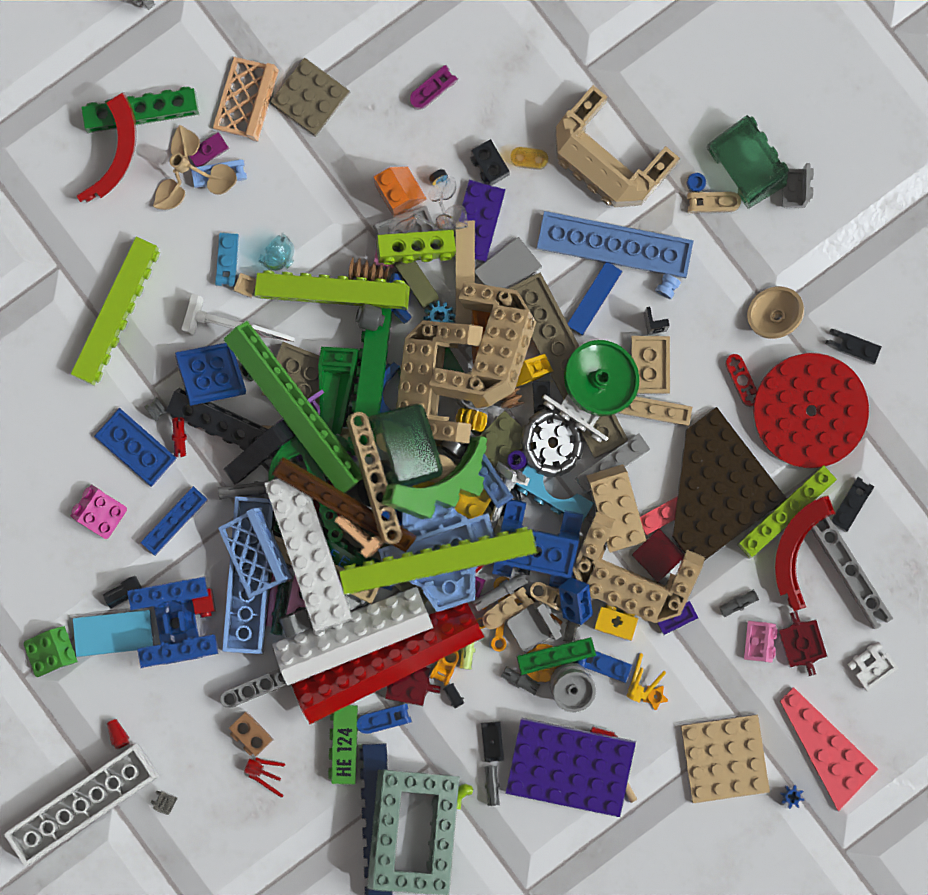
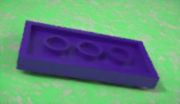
M469 180L458 221H475V260L485 263L488 258L506 189ZM455 230L454 238H455V246H456V230Z

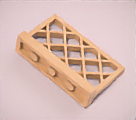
M234 57L213 129L258 141L278 76V68L274 64H263ZM237 64H245L247 70L238 75L236 72ZM257 68L264 69L262 76L255 79L252 71ZM250 73L253 81L244 86L240 78ZM238 80L242 88L232 92L231 84ZM256 84L258 91L250 97L246 89ZM245 91L248 99L238 103L235 96ZM233 98L237 105L227 110L225 107L226 101ZM251 102L253 106L252 111L245 115L241 107ZM239 109L243 116L233 121L230 114ZM228 115L231 124L226 127L219 126L221 119ZM243 120H246L248 124L246 132L238 130L236 126Z
M339 516L335 520L364 546L361 553L365 557L374 556L384 544L380 537L372 538L356 523L344 516Z

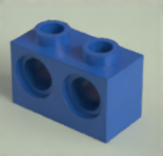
M572 577L561 584L559 594L563 618L582 625L593 615L589 584Z

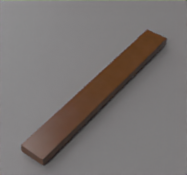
M282 457L273 470L272 475L380 537L372 509ZM381 515L382 520L386 522L388 519ZM399 526L401 539L392 545L406 553L416 540V535ZM389 530L387 532V538L389 540H393L395 537L394 531Z

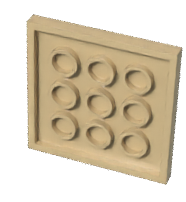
M758 715L681 726L692 803L770 792Z

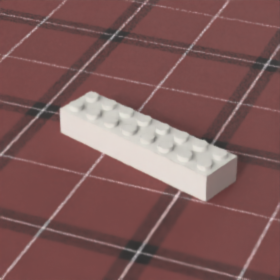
M279 478L264 483L314 631L317 633L352 621L353 617L312 498Z
M417 586L351 612L352 621L317 633L314 631V628L273 643L272 646L287 686L433 628Z
M136 744L4 833V835L26 867L158 778L159 775L139 745Z

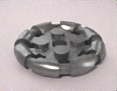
M556 408L553 410L542 409L529 418V423L524 425L521 434L522 453L526 457V463L530 468L537 470L538 474L546 477H555L558 474L562 476L570 472L576 466V461L580 460L584 448V441L581 438L582 433L575 426L576 422L572 419L567 421L559 415L561 411ZM563 421L566 423L565 426H561ZM535 426L539 429L537 433L533 430ZM571 435L574 436V442L570 443L569 437ZM550 437L555 440V445L552 448L548 445ZM531 442L533 443V449L530 447ZM568 454L571 455L569 459H567V458L565 457V456H567ZM539 457L543 459L541 463L538 462ZM556 461L557 467H554L552 462Z

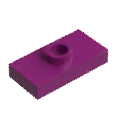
M217 132L200 143L198 151L189 157L196 167H201L227 151L229 147L220 133Z

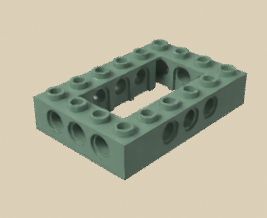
M378 770L368 889L449 895L459 777ZM401 792L436 795L432 799L431 805L433 806L432 822L430 821L431 838L428 841V845H430L429 860L426 861V868L431 874L394 871Z

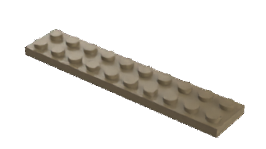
M540 272L508 289L519 292L534 317L536 325L532 334V340L539 354L546 355L553 369L550 375L563 400H565L568 395L564 383L565 365L570 355L579 345ZM616 415L600 416L593 428L608 437L606 442L601 441L600 443L591 437L592 433L588 430H585V432L580 430L594 459L628 441Z

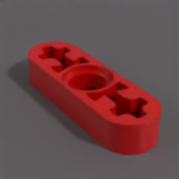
M732 354L726 359L725 366L742 403L747 407H752L755 398L753 403L750 400L746 401L745 398L748 394L746 391L742 393L741 390L751 386L752 389L748 391L750 395H755L756 397L757 389L742 357L738 354ZM731 359L738 360V369L743 368L744 371L734 375L733 372H736L735 366H730ZM738 376H746L748 383L745 386L739 385L737 382Z

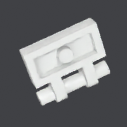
M879 642L873 646L869 645L865 652L859 656H854L853 660L847 664L851 670L857 666L861 671L855 676L866 691L899 669L888 653L882 656L878 654V651L883 648ZM872 656L875 661L866 667L864 661Z

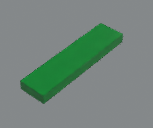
M592 637L516 657L520 673L524 675L594 657L596 652Z

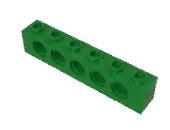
M182 87L179 91L173 92L172 90H163L161 94L155 95L153 93H145L142 97L137 98L127 96L134 113L136 125L200 115L196 92L191 87ZM111 99L106 100L102 104L91 102L81 107L84 127L87 133L117 129L114 116L107 105V102ZM176 99L182 100L180 106H174L173 102ZM156 103H164L161 109L157 110L154 108ZM138 106H145L143 112H136V108ZM101 112H108L106 118H99Z

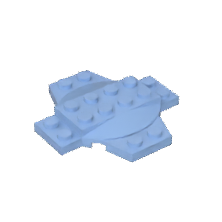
M436 504L435 512L429 519H419L403 512L402 525H404V529L416 535V540L406 552H413V555L421 554L420 550L432 548V551L440 550L439 546L451 544V547L458 546V542L470 539V543L476 542L478 537L489 535V538H495L489 514L469 519L459 514L454 507L444 508ZM393 545L378 549L381 560L390 556H394V559L402 558L401 554L405 553ZM477 567L409 582L421 587L435 610L440 612L475 600V570Z

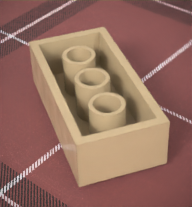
M624 465L586 475L596 512L615 519L605 542L609 553L646 542L630 479Z

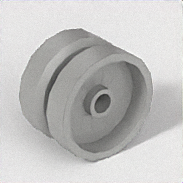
M577 663L563 664L555 669L551 675L549 685L555 702L567 712L583 711L595 699V684L590 673L582 665Z

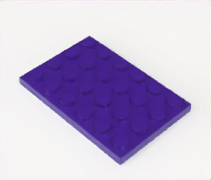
M521 717L506 794L620 817L636 741Z

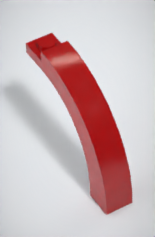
M124 92L107 102L117 126L118 144L115 158L108 171L98 182L77 195L80 202L85 200L87 203L96 197L94 193L96 192L100 198L108 194L122 180L132 162L136 147L137 130L132 107Z
M829 495L820 497L801 509L787 525L778 545L775 562L777 587L780 596L788 594V604L794 611L806 608L796 574L798 552L808 532L818 522L835 514Z

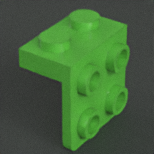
M65 626L48 630L24 641V648L36 677H41L56 669L78 662Z

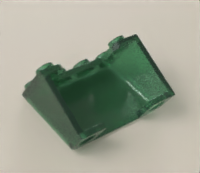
M748 115L707 144V150L717 164L722 163L737 185L738 195L747 209L786 187L787 172H789L785 162H781L778 159L779 155L773 146L770 147L767 143L768 138L763 131L760 132L757 128L758 124L754 117H749Z

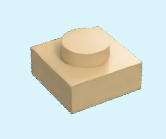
M240 273L233 291L252 298L256 279Z

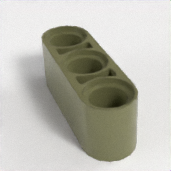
M416 261L407 264L403 262L394 263L395 268L402 275L403 280L410 287L411 292L423 309L429 306L430 303L440 299Z

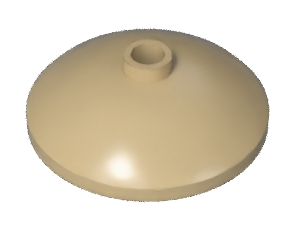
M782 286L768 288L760 292L750 303L747 312L748 323L752 330L761 337L768 339L784 337L792 333L801 323L804 316V304L798 293L790 288Z

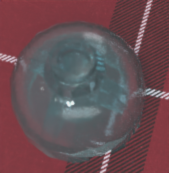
M282 233L281 236L278 235L265 248V256L261 254L258 262L268 270L278 271L284 267L288 269L294 262L292 259L295 254L293 242Z

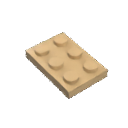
M631 336V356L637 365L640 379L637 394H670V336Z

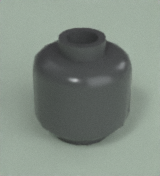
M364 304L358 308L355 322H358V326L362 329L376 331L379 326H383L385 315H382L380 307Z

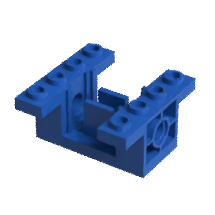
M514 499L507 502L501 532L508 531L509 534L516 533V529L524 527L522 522L527 502ZM565 510L561 530L557 535L533 530L536 546L540 547L542 551H537L538 554L494 563L492 574L511 578L513 567L551 574L549 586L559 588L566 580L571 579L584 514Z
M205 577L127 591L130 609L137 610L154 607L160 645L137 649L140 668L172 664L219 654L215 634L199 637L192 599L208 596ZM174 618H179L180 627L177 629L172 626Z

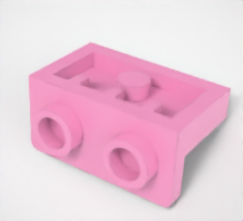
M748 621L744 660L773 662L776 655L774 642L778 635L776 624Z

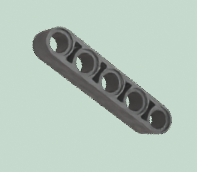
M351 594L345 595L350 611L370 604ZM307 607L279 618L286 637H291L313 628Z

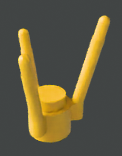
M643 653L639 654L631 684L626 694L628 698L636 702H640L642 698L646 700L648 694L666 674V671H663L648 689L643 691L645 687L639 684L644 670L640 668Z

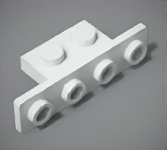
M547 395L543 396L542 399L545 401L543 403L551 410L556 408L561 411L559 414L567 421L570 419L575 421V426L583 432L585 430L591 432L593 439L600 443L601 441L606 442L608 440L607 436L593 428L600 416L589 414L580 409L569 395H567L561 405Z

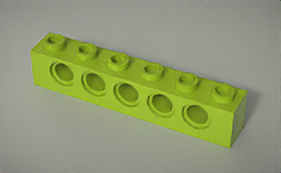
M825 466L820 467L746 535L737 546L749 559L753 558L790 523L801 509L816 500L837 479Z

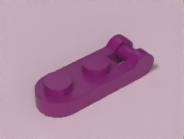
M444 65L412 92L410 96L412 107L418 110L426 108L444 91L454 85L458 78L449 72L450 69ZM443 76L446 79L444 83L440 80Z

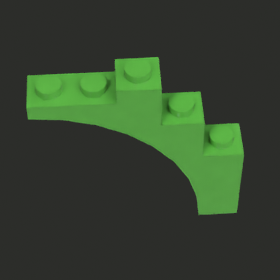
M483 436L471 437L468 448L460 463L449 475L433 485L424 488H409L398 484L387 485L382 504L419 519H429L435 512V504L444 508L456 507L460 498L459 493L468 497L480 496L484 487V477L478 474L482 468L481 462L483 454L487 449L486 443L488 438Z

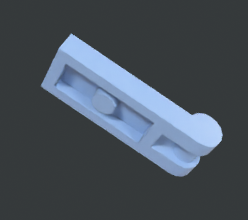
M244 160L218 163L225 164L230 168H236L237 181L247 179L243 169L245 166ZM217 164L196 168L211 175L212 167ZM191 169L194 187L207 186L209 178Z

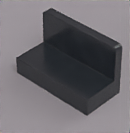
M646 307L644 317L648 335L667 332L670 326L669 319L653 321L651 308Z

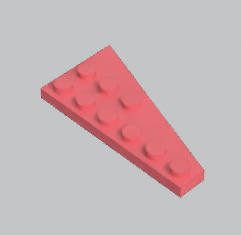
M793 687L780 700V703L837 811H839L872 777L878 768Z

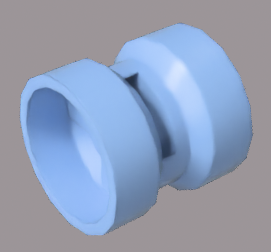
M665 273L662 277V284H659L655 291L667 299H672L674 296L673 290L678 288L681 282L672 275Z

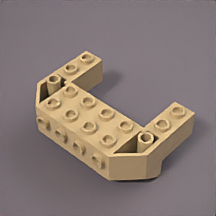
M592 85L571 111L568 110L556 126L555 138L558 163L564 169L569 168L573 172L572 175L581 182L583 180L588 184L587 188L592 193L596 194L597 192L601 195L602 201L608 206H641L674 169L680 158L665 146L644 171L638 169L635 174L585 133L586 125L607 101V96Z
M464 281L458 298L463 307L491 314L471 374L435 368L429 386L436 395L471 401L476 408H483L495 404L514 392L536 321L517 290Z
M422 320L405 337L400 382L398 385L396 416L408 436L469 443L471 424L449 421V417L437 416L440 395H436L429 384L434 369H443L445 347L458 349V344L480 346L483 327Z
M596 512L573 566V572L577 580L589 584L590 597L604 601L609 606L623 609L628 614L637 615L647 622L657 623L681 615L701 572L705 557L687 550L676 575L671 573L666 585L657 583L602 559L607 547L605 542L615 519Z

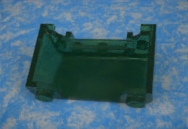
M411 404L367 417L372 434L382 433L393 471L385 475L387 485L398 484L412 487L441 477L443 472L441 460L426 411L421 404Z

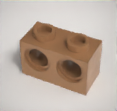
M245 712L229 727L232 731L230 735L237 742L240 740L245 745L243 749L250 756L253 754L258 756L274 740L248 712ZM241 723L248 725V732L245 734L240 733L238 730ZM254 737H259L262 740L259 748H255L252 745Z

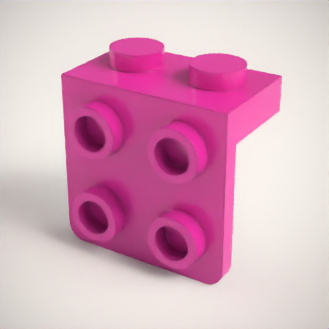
M91 484L90 487L84 490L82 499L73 507L70 516L99 536L108 539L126 513L127 507Z

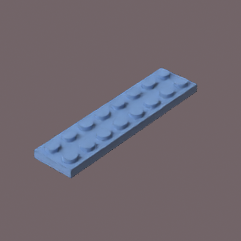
M544 211L537 249L660 274L667 273L686 279L694 240Z

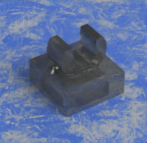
M156 791V794L159 796L156 801L151 800V804L154 805L153 809L169 815L178 798L164 791Z

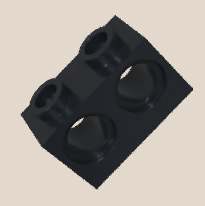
M491 139L471 150L472 156L470 160L474 167H479L481 171L479 175L484 183L488 182L492 186L510 175L508 167ZM487 152L489 157L483 160L479 158V154ZM491 168H496L499 173L492 176L488 171Z

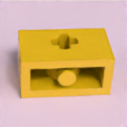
M607 604L605 608L600 607L594 630L632 641L638 618L634 617V614L617 612L616 607ZM619 617V621H622V624L614 627V623H611V620Z

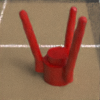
M257 757L255 760L250 758L244 773L249 774V778L256 780L282 798V793L259 777L262 774L281 781L280 777L264 771V766L261 764L284 767L285 763L262 760Z

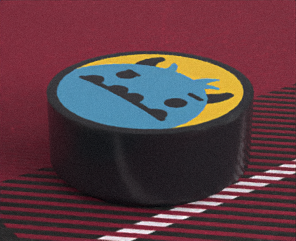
M444 169L437 170L429 176V181L432 186L438 185L448 178V174Z

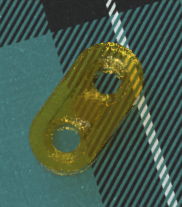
M517 147L511 152L510 159L516 167L540 170L548 164V155L541 149ZM518 155H521L524 159L522 161H518L516 157ZM539 157L542 159V162L537 163L535 159Z

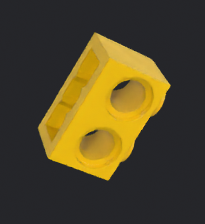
M545 354L523 362L516 387L536 381L553 371Z

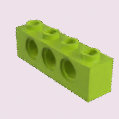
M454 230L377 235L376 239L378 263L391 265L395 262L407 264L416 260H421L422 262H430L433 259L447 261L454 258L456 253ZM436 244L440 249L435 250L430 245ZM416 245L420 247L421 250L415 251L412 249V246ZM399 247L402 251L395 252L392 248Z

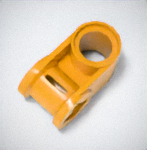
M458 651L454 652L456 659L453 662L446 661L445 657L440 659L429 678H435L447 686L459 660Z

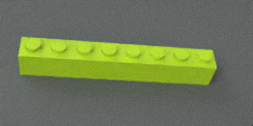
M137 236L135 237L71 372L72 376L95 386L96 382H100L103 376L101 371L104 365L107 366L111 359L109 354L112 348H116L119 342L118 335L120 331H124L128 321L126 318L129 313L132 314L136 304L134 301L137 296L140 297L144 289L142 284L151 275V265L153 262L156 263L159 258L160 252H158L159 248L157 245Z
M269 270L257 273L255 296L259 299L351 306L369 304L380 308L408 310L410 287L402 280H394L393 283H389L385 279L367 281V278L363 277L349 280L347 276H337V279L324 274H319V277H311L312 275L308 273H300V276H294L291 272L274 274V271Z

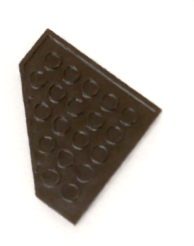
M717 407L685 431V444L672 537L684 553L689 550L705 557V561L787 498Z

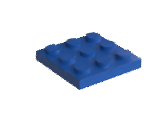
M226 343L175 353V359L190 406L246 394V388L236 356Z

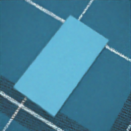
M150 610L73 618L76 657L137 651L139 648L154 646Z

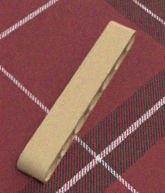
M356 412L348 417L347 426L381 540L386 544H395L401 539V530L395 510L383 505L382 502L379 503L375 497L377 492H381L384 496L387 483L367 416L362 412ZM355 416H358L362 421L360 427L355 426L353 423ZM361 435H364L367 438V444L365 446L359 443V437ZM366 454L372 456L373 461L370 465L364 461ZM372 473L378 476V481L375 484L370 481ZM383 511H387L389 514V519L386 522L381 518ZM389 530H392L395 533V537L393 540H389L387 538V532Z

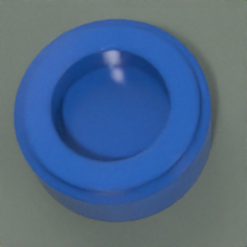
M693 173L688 177L687 187L691 192H701L705 188L706 179L702 174Z

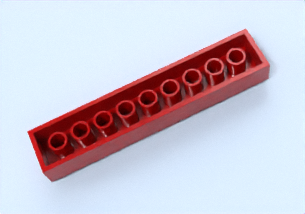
M468 603L440 612L436 611L428 615L433 626L431 629L291 684L300 708L309 724L484 638Z

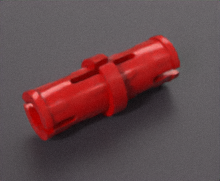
M178 417L172 419L174 456L179 457L180 453V457L186 456L185 440H187V434L184 431V418L180 417V421H178Z

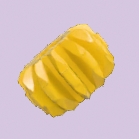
M460 408L456 413L455 422L471 424V431L483 432L487 425L486 413L466 408Z

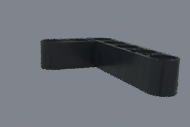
M282 420L269 428L223 470L233 484L236 485L296 435L285 420Z

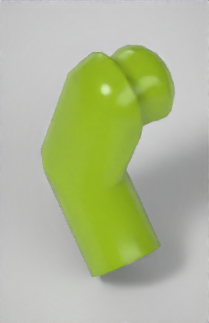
M462 784L458 787L457 809H461L462 799L473 793L471 785Z

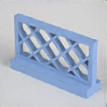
M253 508L218 528L249 598H253L282 582L292 579L262 508ZM249 518L251 523L249 530L241 528L243 520ZM229 527L235 528L234 538L228 537L225 529ZM240 531L248 534L245 543L238 541ZM252 536L257 537L259 541L257 548L249 545ZM236 544L244 547L241 556L235 553ZM248 549L256 551L253 561L245 558ZM260 553L265 555L267 559L265 566L257 563ZM244 561L252 564L249 574L245 573L242 569ZM256 566L264 569L261 579L253 576ZM267 571L273 573L276 581L272 583L265 581ZM252 579L260 582L258 589L254 592L250 587Z

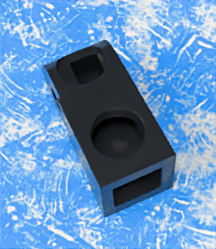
M533 381L534 414L542 409L549 410L550 408L543 404L545 401L542 398L544 395L550 397V381Z

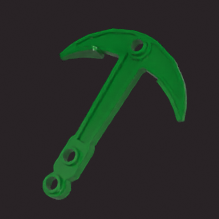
M334 434L344 449L351 453L350 448H347L348 440ZM295 436L284 444L273 458L269 469L268 482L275 478L272 472L282 457L289 460L298 455H302L309 473L325 481V477L320 466L311 457L298 437ZM319 502V511L324 526L328 530V539L334 543L341 541L343 531L335 521L338 518L337 512ZM326 513H333V518L327 519ZM333 531L339 532L337 538L332 537Z

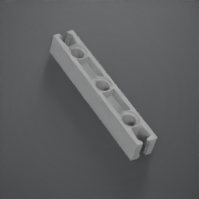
M827 517L823 519L827 527L826 530L821 532L815 525L811 531L873 629H878L881 627V624L877 623L873 615L874 611L879 609L885 617L884 621L886 623L892 620L893 617L833 522ZM827 532L833 535V542L831 543L825 541L824 536ZM847 565L854 568L852 576L847 575L845 572ZM868 598L873 599L875 602V606L872 609L866 605Z

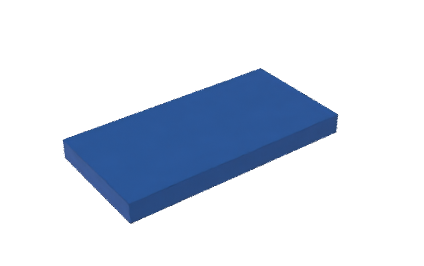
M121 408L112 415L94 436L151 487L177 459Z

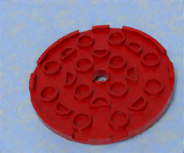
M804 353L786 358L776 364L765 375L757 389L753 405V417L757 433L767 449L788 464L802 468H820L834 464L850 454L865 433L869 419V402L866 390L857 374L844 362L834 357L819 353ZM809 405H813L816 408V413L813 416H809L806 413V408Z

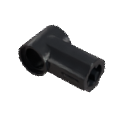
M136 576L126 579L118 587L103 594L104 600L110 609L129 600L127 591L142 588Z

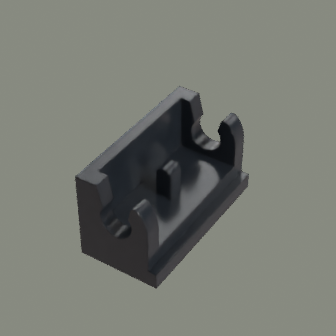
M500 721L481 723L485 762L504 761Z

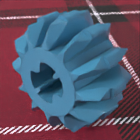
M436 301L437 307L430 303L429 307L431 310L425 309L424 311L429 315L423 317L425 321L455 323L451 319L456 318V314L451 313L453 307L446 309L447 302H444L442 307L440 306V301ZM436 314H443V321L435 320Z

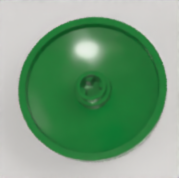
M606 340L589 341L578 347L566 362L564 383L568 395L580 409L595 416L615 415L633 402L639 389L640 379L637 365L632 356L616 343Z

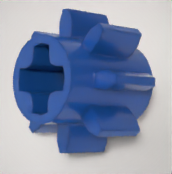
M793 785L792 789L785 786L786 791L780 793L784 797L781 803L787 802L789 809H791L792 805L799 808V801H804L800 796L803 790L796 791V785ZM794 791L796 800L792 799V801L790 802L788 794H792Z

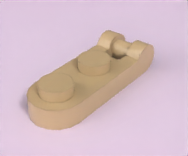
M693 192L687 194V199L689 200L688 213L734 212L741 205V198L735 192ZM702 199L703 205L697 206V200Z
M522 587L488 610L483 616V624L488 629H496L504 624L507 619L533 604L534 601L532 598H528L525 588ZM517 597L523 602L519 606L514 601Z

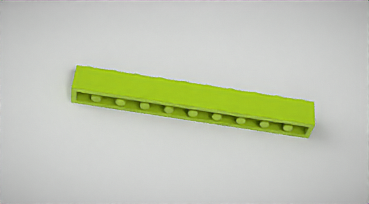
M523 527L516 529V533L509 534L508 531L497 533L495 538H489V535L478 537V541L470 543L469 539L459 541L458 546L451 547V544L439 546L440 550L432 551V548L420 550L421 554L413 555V552L401 554L402 558L398 559L390 556L382 558L383 562L375 563V560L363 562L364 566L357 568L355 564L345 566L344 570L340 571L343 591L345 595L538 554L533 530Z

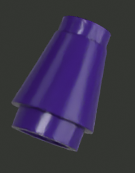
M513 451L507 458L509 467L514 470L525 468L527 465L526 457L521 451Z

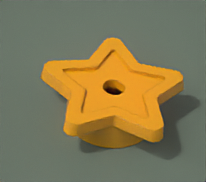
M664 686L656 689L653 688L646 700L643 699V702L651 703L654 710L658 709L660 703L668 702V699L663 695Z

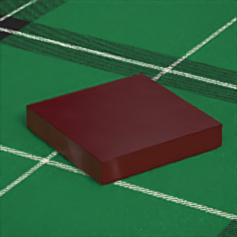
M659 528L632 556L658 583L682 561L684 554Z

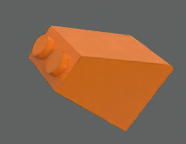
M389 167L374 176L375 187L393 217L399 216L427 200L408 167Z

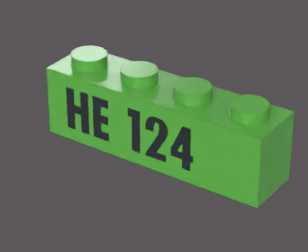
M348 705L330 714L333 728H330L329 740H333V748H329V760H332V768L328 770V779H332V784H356L358 705Z

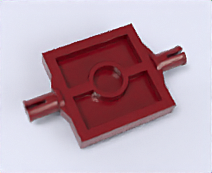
M795 611L794 613H789L793 624L788 628L778 630L789 668L806 665L808 675L813 676L817 674L813 663L818 659L828 656L817 620L800 622L798 611Z
M424 667L388 685L385 699L423 707L427 693L440 694L441 686L430 684L429 675L431 668Z

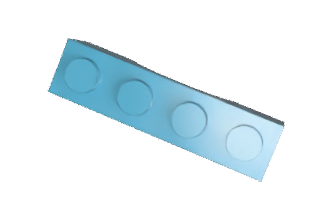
M527 464L522 473L530 479L527 486L516 483L517 490L526 496L528 493L535 497L533 500L541 505H544V503L551 506L550 510L558 515L564 514L565 510L584 514L583 523L594 503L578 493L568 499L552 497L544 487V475L538 474L537 470L530 468Z

